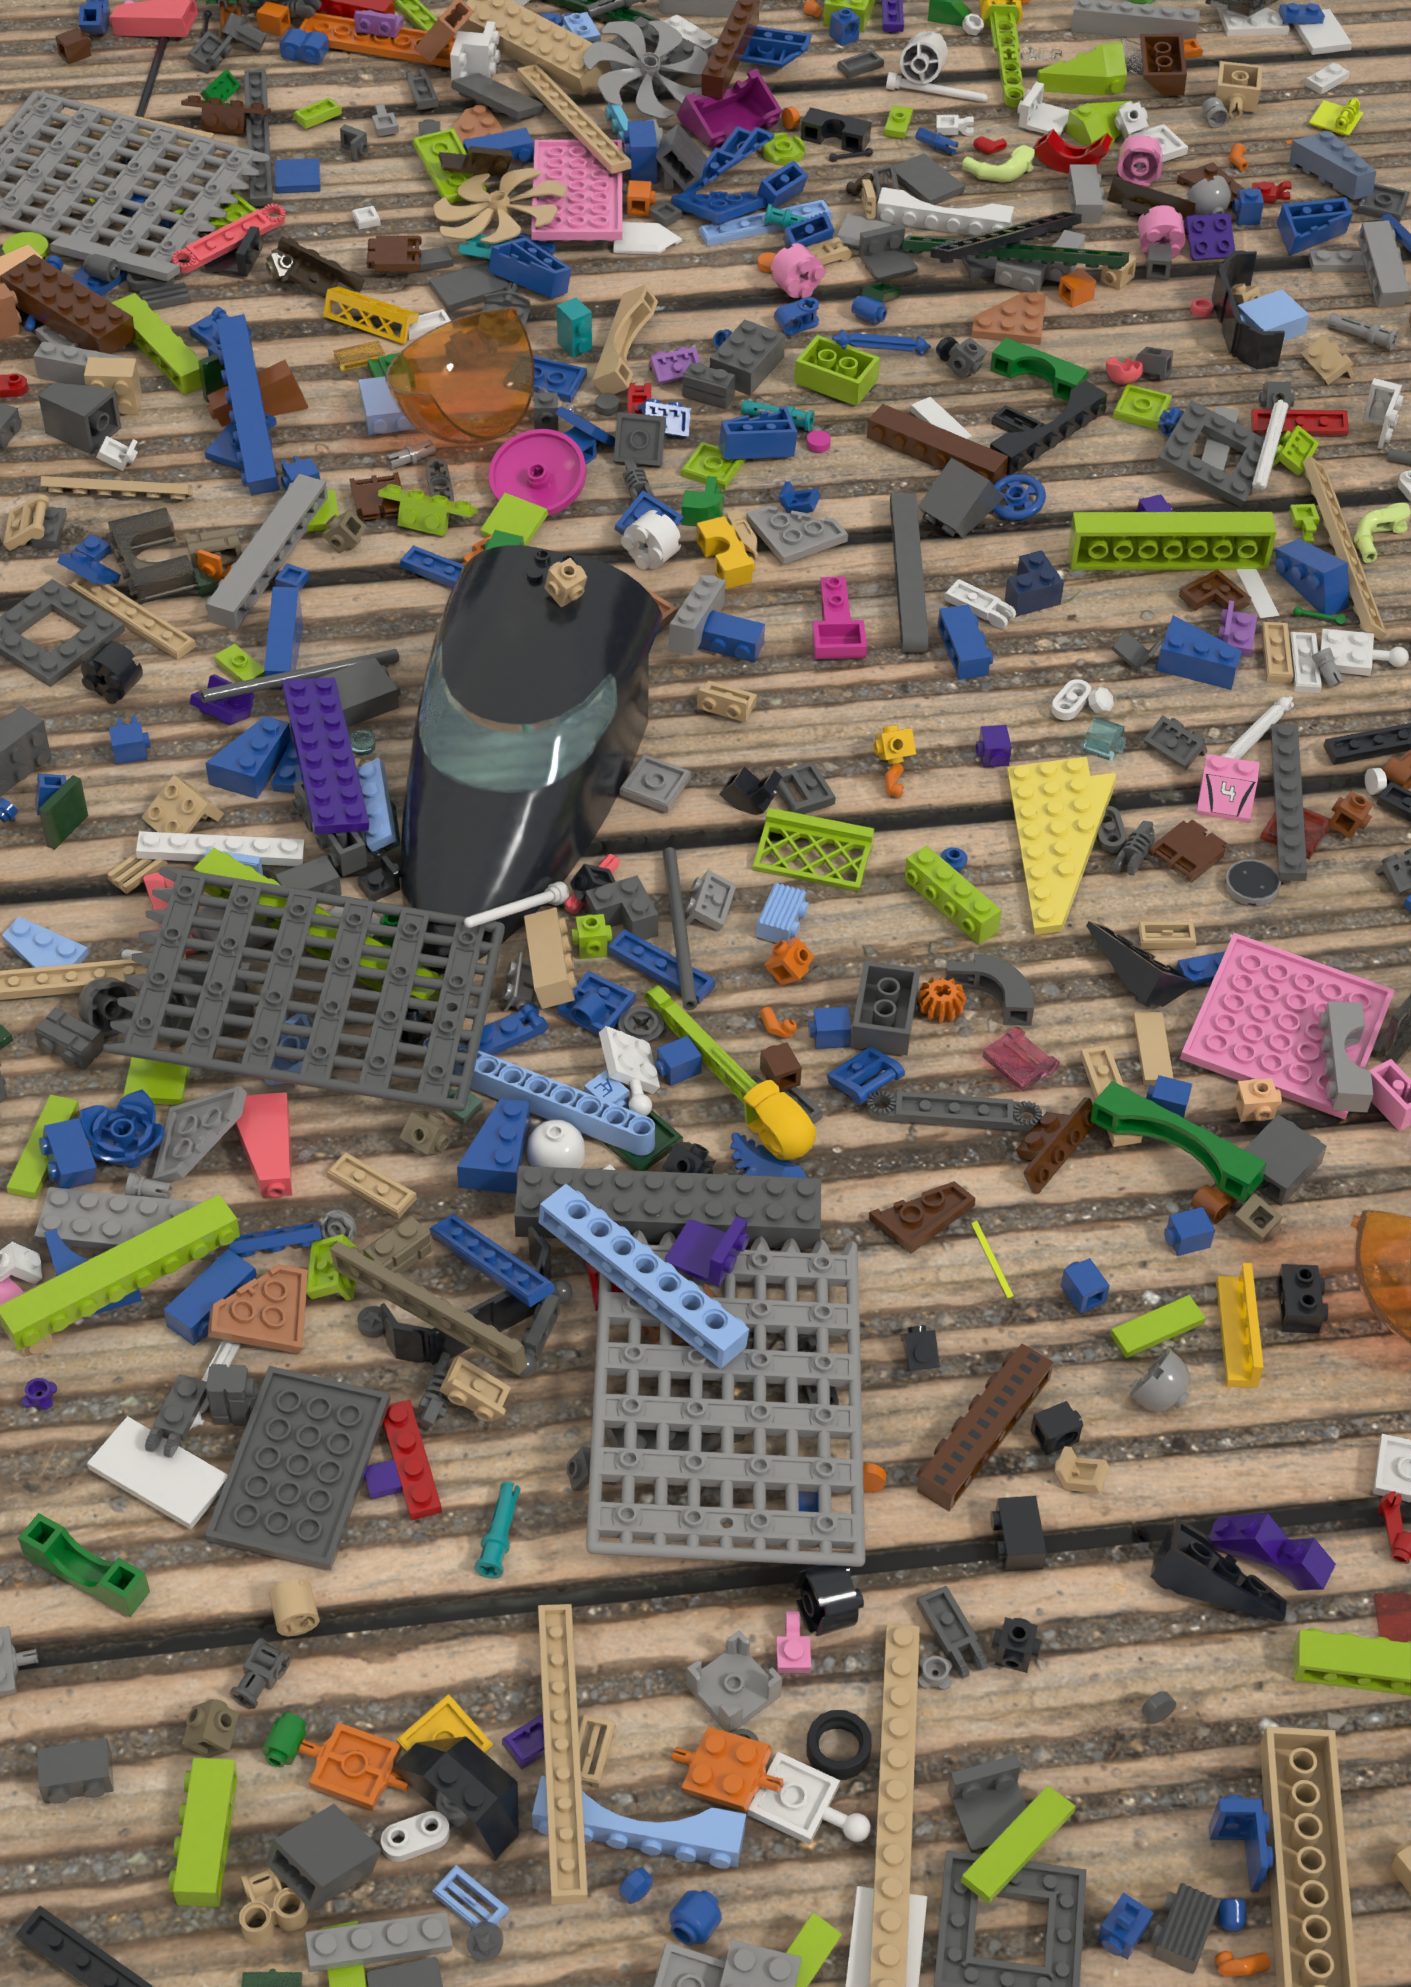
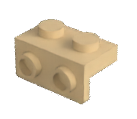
M1324 335L1301 352L1305 361L1327 385L1331 384L1345 372L1350 378L1354 376L1351 369L1353 366L1351 359L1346 354L1342 356L1340 354L1341 350L1335 341L1329 342Z
M709 680L704 688L699 687L697 691V709L742 722L747 721L757 702V694Z
M461 1356L454 1358L439 1391L447 1395L452 1403L472 1410L474 1415L480 1420L493 1422L505 1415L506 1409L503 1408V1405L511 1387Z

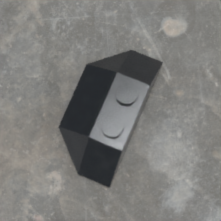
M468 1737L417 1742L392 1767L395 1773L494 1861L517 1839L519 1835L518 1782Z

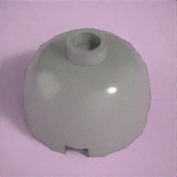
M1213 176L1214 180L1207 181L1205 178L1196 183L1187 192L1188 199L1186 200L1196 203L1194 215L1224 214L1231 202V191L1222 176Z
M1167 1350L1148 1368L1149 1372L1143 1379L1140 1378L1129 1394L1139 1405L1153 1412H1163L1172 1406L1178 1409L1189 1397V1394L1186 1392L1190 1384L1189 1370L1178 1355L1172 1350Z

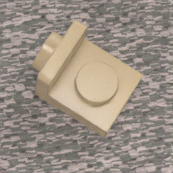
M1129 255V262L1122 269L1118 270L1108 269V266L1102 265L1101 282L1118 290L1122 289L1134 278L1137 258Z

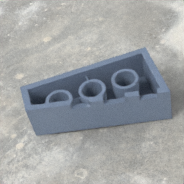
M1323 131L1320 134L1292 140L1290 165L1294 167L1300 165L1306 174L1314 173L1318 175L1319 181L1324 184H1334L1333 189L1353 200L1373 195L1376 170L1331 131Z

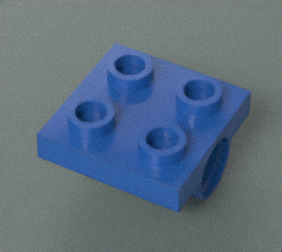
M587 971L577 983L578 987L573 989L575 1000L559 1005L557 1007V1015L599 1035V1032L605 1026L614 1028L617 1025L620 1016L635 1003L636 994Z

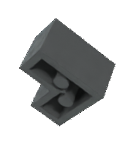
M638 875L586 891L587 915L604 914L605 925L615 927L622 924L624 929L644 940L658 936V912Z

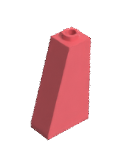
M149 0L116 5L109 16V23L113 27L115 36L187 37L198 15L195 0Z
M287 1092L246 1095L242 1116L233 1126L262 1198L292 1196L290 1110Z

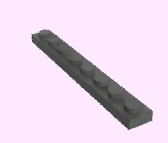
M1271 724L1278 880L1306 881L1307 861L1298 725Z

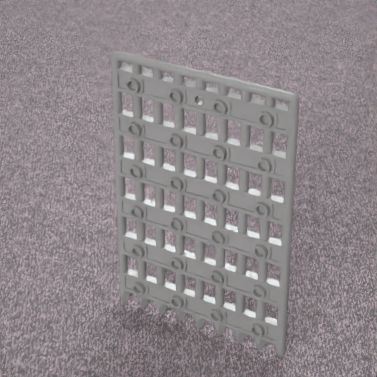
M35 90L0 130V190L9 192L5 198L0 197V224L25 232L38 233L52 240H57L61 236H67L95 243L102 236L114 240L110 246L106 247L134 254L139 248L154 251L150 258L172 263L174 252L186 248L187 245L200 239L198 234L201 231H216V226L211 224L209 220L212 217H227V212L220 208L222 203H238V198L231 194L232 190L249 189V185L241 179L244 175H259L260 172L252 166L255 161L269 162L270 156ZM65 107L77 111L73 117L60 113ZM102 118L115 121L111 127L98 124ZM53 121L66 124L62 130L49 127ZM140 128L153 132L149 138L136 134ZM91 131L104 135L100 140L87 137ZM42 134L55 137L51 143L38 140ZM178 139L191 142L188 148L174 145ZM129 142L142 145L138 151L125 148ZM79 145L93 148L89 154L75 151ZM30 148L43 151L39 157L26 154ZM216 150L231 153L227 159L212 156ZM167 153L181 156L177 162L163 159ZM118 155L131 159L127 165L114 162ZM69 158L81 161L77 168L65 165V162ZM19 161L32 164L27 171L15 167ZM206 163L220 167L216 173L202 170ZM156 166L170 170L166 176L152 172ZM107 169L120 173L116 179L103 176ZM57 172L70 175L66 182L53 178ZM7 175L21 178L16 185L3 181ZM195 177L209 181L205 187L191 183ZM145 180L159 184L155 190L141 186ZM95 183L109 186L104 193L91 189ZM45 186L59 189L55 195L41 192ZM184 191L198 195L194 201L180 197ZM134 194L147 197L143 204L131 201L130 199ZM84 197L98 200L93 207L80 203ZM34 200L48 203L43 210L30 206ZM173 205L187 209L183 215L169 211ZM123 208L136 211L132 218L119 214ZM73 211L86 214L82 221L68 217ZM22 214L36 217L31 224L18 220ZM162 219L176 223L172 229L158 226ZM112 222L125 225L121 232L108 229ZM61 225L75 228L70 235L57 232ZM151 233L165 237L160 244L146 240Z
M637 1230L632 1235L640 1243L649 1246L653 1253L664 1262L666 1255L676 1241L675 1236L670 1231L664 1234L658 1246L648 1245L644 1234L640 1230ZM760 1236L755 1239L750 1250L740 1251L730 1274L727 1273L723 1280V1298H710L717 1300L723 1309L732 1316L741 1319L746 1327L749 1328V1332H754V1349H744L722 1369L718 1368L692 1346L672 1345V1330L627 1293L611 1292L612 1281L600 1273L586 1535L587 1552L600 1555L863 1566L866 1559L857 1244L851 1241L846 1244L842 1255L831 1254L826 1242L820 1239V1241L816 1242L811 1253H801L796 1241L790 1238L785 1241L781 1252L770 1251L766 1240ZM676 1270L684 1278L692 1279L704 1293L705 1281ZM736 1281L754 1282V1299L735 1298ZM766 1283L785 1284V1301L766 1300ZM797 1285H816V1302L797 1301ZM828 1286L846 1287L847 1304L828 1303ZM610 1325H629L628 1343L609 1342ZM641 1326L660 1327L659 1345L640 1344ZM766 1332L785 1333V1351L766 1350ZM798 1334L816 1335V1352H798ZM829 1336H847L848 1354L829 1353ZM607 1375L626 1376V1395L607 1394ZM639 1377L658 1378V1396L639 1395ZM671 1379H690V1398L670 1397ZM703 1380L722 1381V1399H702ZM734 1382L753 1383V1401L734 1400ZM766 1383L785 1384V1403L766 1402ZM798 1385L817 1386V1404L798 1403ZM830 1386L849 1387V1406L830 1405ZM605 1428L624 1429L623 1448L604 1447ZM637 1429L657 1430L656 1450L636 1449ZM669 1431L689 1432L688 1451L669 1450ZM702 1433H721V1453L701 1452ZM734 1434L753 1435V1454L734 1453ZM766 1436L785 1437V1456L766 1455ZM798 1437L818 1438V1457L798 1456ZM830 1439L850 1440V1459L831 1458ZM602 1482L622 1483L621 1503L601 1502ZM635 1483L655 1484L654 1504L634 1503ZM668 1485L688 1486L687 1506L667 1505ZM701 1486L720 1487V1507H700ZM733 1488L753 1489V1509L733 1508ZM766 1490L786 1491V1511L766 1510ZM799 1491L818 1492V1512L799 1511ZM831 1493L851 1494V1514L832 1513ZM729 1523L732 1527L724 1528L721 1524ZM600 1537L620 1538V1542L600 1541ZM633 1539L653 1540V1544L633 1543ZM666 1540L686 1541V1545L666 1544ZM699 1542L719 1543V1547L699 1546ZM733 1544H752L753 1548H735ZM766 1545L786 1546V1550L766 1549ZM799 1547L819 1548V1551H799ZM832 1548L852 1549V1553L832 1552Z

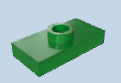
M226 69L200 95L206 101H209V98H221L224 103L241 85L229 70Z

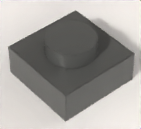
M665 201L650 210V218L664 227H668L682 218V210Z

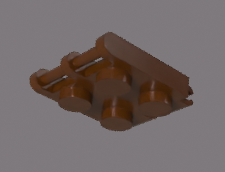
M376 236V238L368 239L367 268L375 269V272L419 271L421 269L419 262L421 250L419 245L422 244V238L420 236Z
M398 472L393 473L391 476L377 477L373 475L369 479H349L357 516H362L363 520L380 518V513H384L385 517L397 516L399 514L400 501L378 496V491L389 484L398 485L402 490Z
M1194 820L1188 823L1182 821L1153 844L1148 850V854L1151 856L1156 855L1167 863V867L1171 870L1175 868L1186 876L1187 881L1192 883L1224 857L1226 848L1224 845L1227 842L1212 832L1207 835L1205 832L1208 829Z

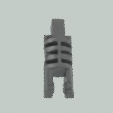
M279 0L273 2L289 7L290 18L313 17L315 10H319L322 5L320 0Z
M633 458L624 460L627 472L623 474V478L633 502L642 490L655 498L643 467H637Z
M1143 820L1138 828L1130 834L1111 866L1112 872L1120 873L1127 864L1128 874L1135 875L1155 840L1153 822Z
M442 1352L418 1405L423 1408L417 1425L426 1430L433 1426L437 1416L442 1419L444 1418L451 1402L447 1395L439 1391L447 1375L444 1369L449 1363L450 1354Z

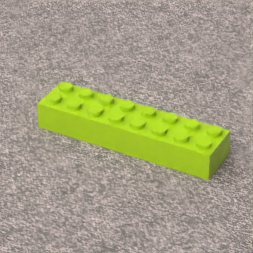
M1073 512L1068 556L1071 570L1269 569L1277 532L1272 512Z

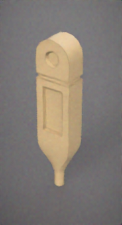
M739 510L729 511L727 521L730 525L734 526L738 540L744 543L746 551L753 553L755 558H758L757 538L743 513Z

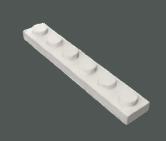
M139 831L136 848L137 859L200 862L204 858L206 850H212L213 848L219 851L261 857L262 865L299 866L303 864L304 839Z

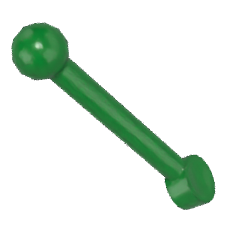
M1300 606L1293 609V613L1296 616L1306 615L1336 621L1338 625H1343L1346 621V617L1342 614L1332 616L1303 610Z

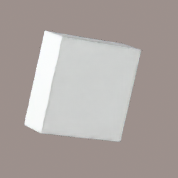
M374 206L352 210V217L359 230L380 225V218Z

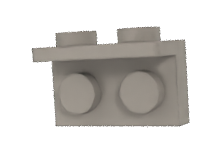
M710 870L701 878L697 877L690 888V892L693 893L692 897L688 899L684 906L686 925H689L695 918L719 931L724 926L737 885Z

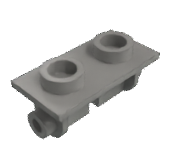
M521 952L514 962H509L506 969L505 977L508 978V983L505 985L502 993V999L505 1000L504 1012H507L510 1006L516 1007L518 1011H521L532 1000L533 989L531 988L534 984L531 962H523V953Z

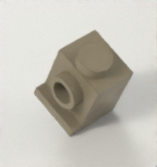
M1254 1193L1235 1214L1233 1223L1236 1226H1240L1257 1242L1262 1244L1265 1239L1270 1242L1273 1241L1280 1233L1282 1228L1279 1224L1283 1216ZM1261 1220L1265 1226L1259 1228L1254 1221Z

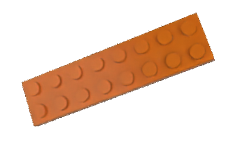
M315 13L313 17H306L299 28L308 33L316 31L326 34L329 40V49L335 48L347 52L353 51L366 55H377L389 59L395 58L407 62H419L451 69L450 54L456 36L430 63L415 49L428 31L401 27L396 38L355 32V19Z

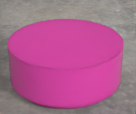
M816 430L807 435L806 445L809 450L822 453L830 448L831 437L827 432Z

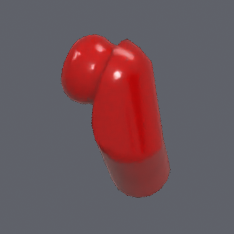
M980 136L974 140L973 146L976 150L990 155L1006 149L1007 143L1004 138L992 141Z

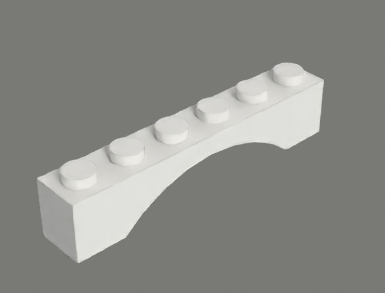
M882 187L877 203L876 220L889 224L902 223L903 226L976 236L1012 226L1014 207L992 203L974 208H946L923 202L904 190Z

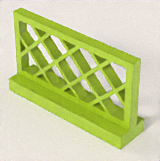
M768 807L766 823L753 864V871L860 892L869 854L874 844V828ZM770 832L782 834L785 839L772 844L768 836ZM803 838L808 839L811 844L799 850L793 841ZM826 843L833 844L837 850L826 855L820 846ZM789 844L795 853L782 858L777 850ZM815 849L821 858L809 864L804 855ZM858 849L864 852L863 856L852 860L847 851ZM773 853L778 860L772 865L761 863L762 857ZM842 855L847 864L836 869L830 860ZM799 858L805 866L799 870H793L787 864ZM825 863L831 870L830 873L823 876L818 875L814 869ZM852 869L857 875L856 882L844 880L840 874Z

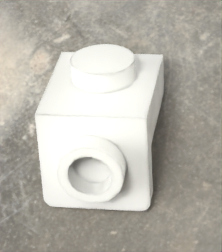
M106 436L96 458L123 471L127 462L132 465L138 451L134 450L137 441L133 439L128 447Z
M14 1242L0 1250V1282L10 1275L32 1284L39 1282L43 1279L40 1254Z

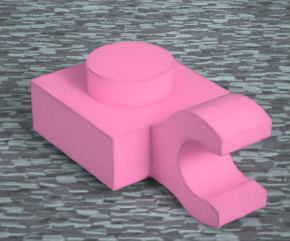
M786 1612V1636H777L776 1638L777 1673H811L810 1636H800V1612Z

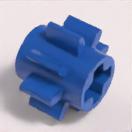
M1171 407L1169 413L1163 410L1159 417L1161 420L1158 423V427H1161L1164 435L1170 437L1184 413L1183 410Z

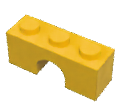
M725 516L697 523L696 542L705 558L715 555V575L719 579L726 580L725 589L751 583L752 572L755 571L754 560L751 556L748 557L744 543L739 541L736 536L734 526L728 523Z

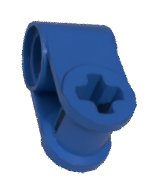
M806 297L799 301L782 305L775 311L774 320L787 335H794L798 332L815 328L819 324L817 316L819 302L815 298Z

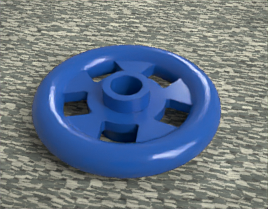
M1012 474L999 479L993 484L1007 504L1004 507L998 504L992 510L1000 518L1012 521L1024 520L1038 513L1045 503V488L1039 480L1032 476ZM1020 484H1025V485H1028L1029 487H1028L1027 489H1025V488H1024L1023 486H1021ZM1004 487H1009L1005 494L1001 492ZM1029 495H1035V501H1029ZM1023 506L1025 508L1023 510L1014 511V508H1020Z

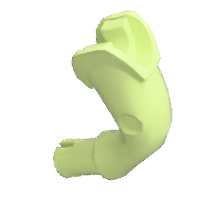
M1026 145L1019 146L1013 151L1011 158L999 166L986 162L981 163L967 156L963 160L962 170L976 175L980 180L1002 183L1011 182L1022 176L1025 172L1033 170L1031 161L1035 152L1033 148Z
M1395 503L1387 508L1373 510L1360 520L1353 540L1354 546L1359 549L1365 563L1374 562L1378 555L1373 545L1372 533L1385 531L1404 533L1407 531L1405 520L1411 515V510L1407 503Z

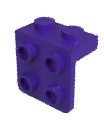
M1215 213L1201 216L1191 215L1187 216L1183 221L1185 235H1188L1192 260L1225 259L1235 251L1230 213Z
M736 1216L727 1232L696 1220L687 1221L666 1255L665 1262L670 1263L680 1272L720 1287L727 1273L730 1274L740 1251L743 1252L748 1244L750 1235L746 1234L747 1220Z

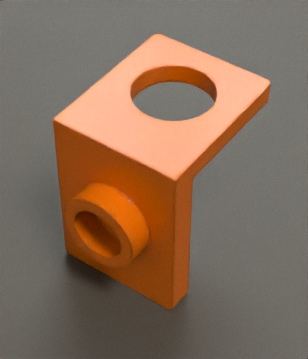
M201 549L197 552L200 577L219 584L229 573L232 564L225 565L227 570L223 572L220 556Z

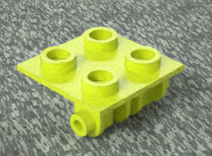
M1357 98L1350 99L1345 107L1323 100L1308 124L1314 125L1319 129L1336 132L1339 135L1349 136L1364 112L1359 111L1360 102Z

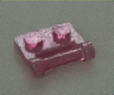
M1019 1027L1013 1028L985 1048L982 1055L986 1061L1022 1092L1045 1075L1054 1073L1060 1064L1055 1057H1049L1025 1036V1032ZM1018 1044L1023 1050H1025L1030 1056H1032V1057H1033L1037 1062H1039L1040 1064L1038 1065L1035 1061H1033L1028 1055H1026V1054H1025L1021 1049H1019L1016 1045Z

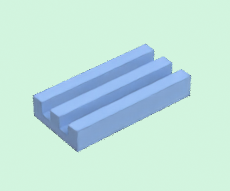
M457 1865L432 1891L436 1899L471 1928L481 1921L446 1893L445 1889H448L485 1921L492 1922L497 1926L500 1924L502 1917L505 1918L509 1914V1908ZM455 1878L458 1879L496 1912L492 1915L452 1881Z

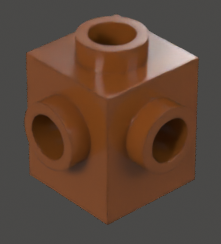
M1350 791L1345 799L1339 797L1331 810L1335 814L1328 825L1351 839L1358 828L1364 830L1372 818L1368 813L1372 809L1373 804L1363 796Z

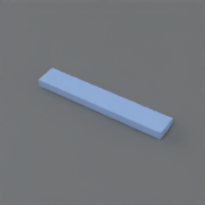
M824 200L781 209H790L792 214L806 218L815 217L819 213L823 214L824 211L827 212L829 219L832 218V212ZM764 212L727 220L724 224L720 225L709 224L699 227V234L705 244L711 246L783 229L775 224H763L766 214Z

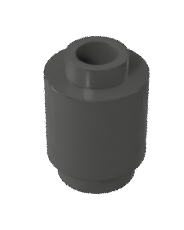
M93 254L88 255L84 261V271L91 277L112 282L120 274V266L116 259Z

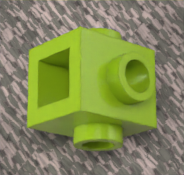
M604 914L576 917V928L571 929L572 944L578 946L580 960L607 957V942L612 941L611 925H605Z

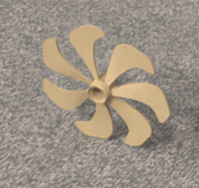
M534 168L510 171L501 178L500 191L490 194L482 188L483 183L490 177V174H480L471 177L458 188L460 197L478 204L452 206L447 201V198L444 197L434 204L436 218L444 222L460 221L477 216L472 221L459 227L440 226V232L443 237L457 240L474 238L486 228L491 219L499 221L497 231L481 239V242L496 244L514 238L521 233V227L511 218L512 209L535 217V227H541L552 222L558 211L554 205L527 206L511 204L512 202L543 195L563 198L567 192V187L557 181L549 180L509 199L507 195L513 188L527 179L541 176V172Z

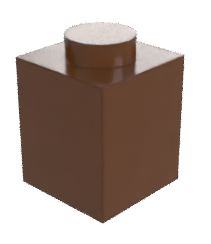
M79 28L55 36L58 55L68 64L91 56V40Z
M788 1042L772 1045L761 1051L760 1070L766 1080H772L779 1087V1092L801 1085L802 1067Z

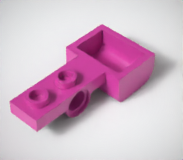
M846 576L820 577L822 621H813L812 625L814 659L866 658L867 642L864 620H851Z

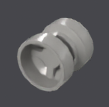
M1212 97L1202 105L1203 114L1211 127L1219 128L1227 123L1229 114L1220 98Z

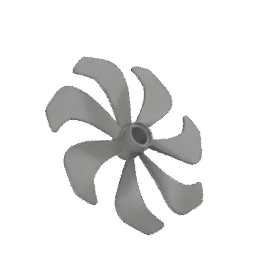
M630 21L608 22L601 33L603 35L613 34L620 36L630 45L637 56L635 58L623 49L607 42L593 43L584 54L583 62L589 71L602 61L616 62L631 67L629 69L610 71L598 79V88L608 103L622 107L620 90L624 85L637 78L642 80V83L637 93L636 107L641 113L657 119L664 120L670 118L675 112L661 105L655 97L652 82L656 77L680 104H682L686 95L694 92L696 96L701 95L703 99L708 97L702 95V87L689 88L682 86L658 73L659 70L702 76V72L708 62V55L697 46H694V52L690 58L678 63L660 66V59L682 43V35L679 31L664 21H650L648 24L658 32L659 43L655 53H646L644 36L637 24Z

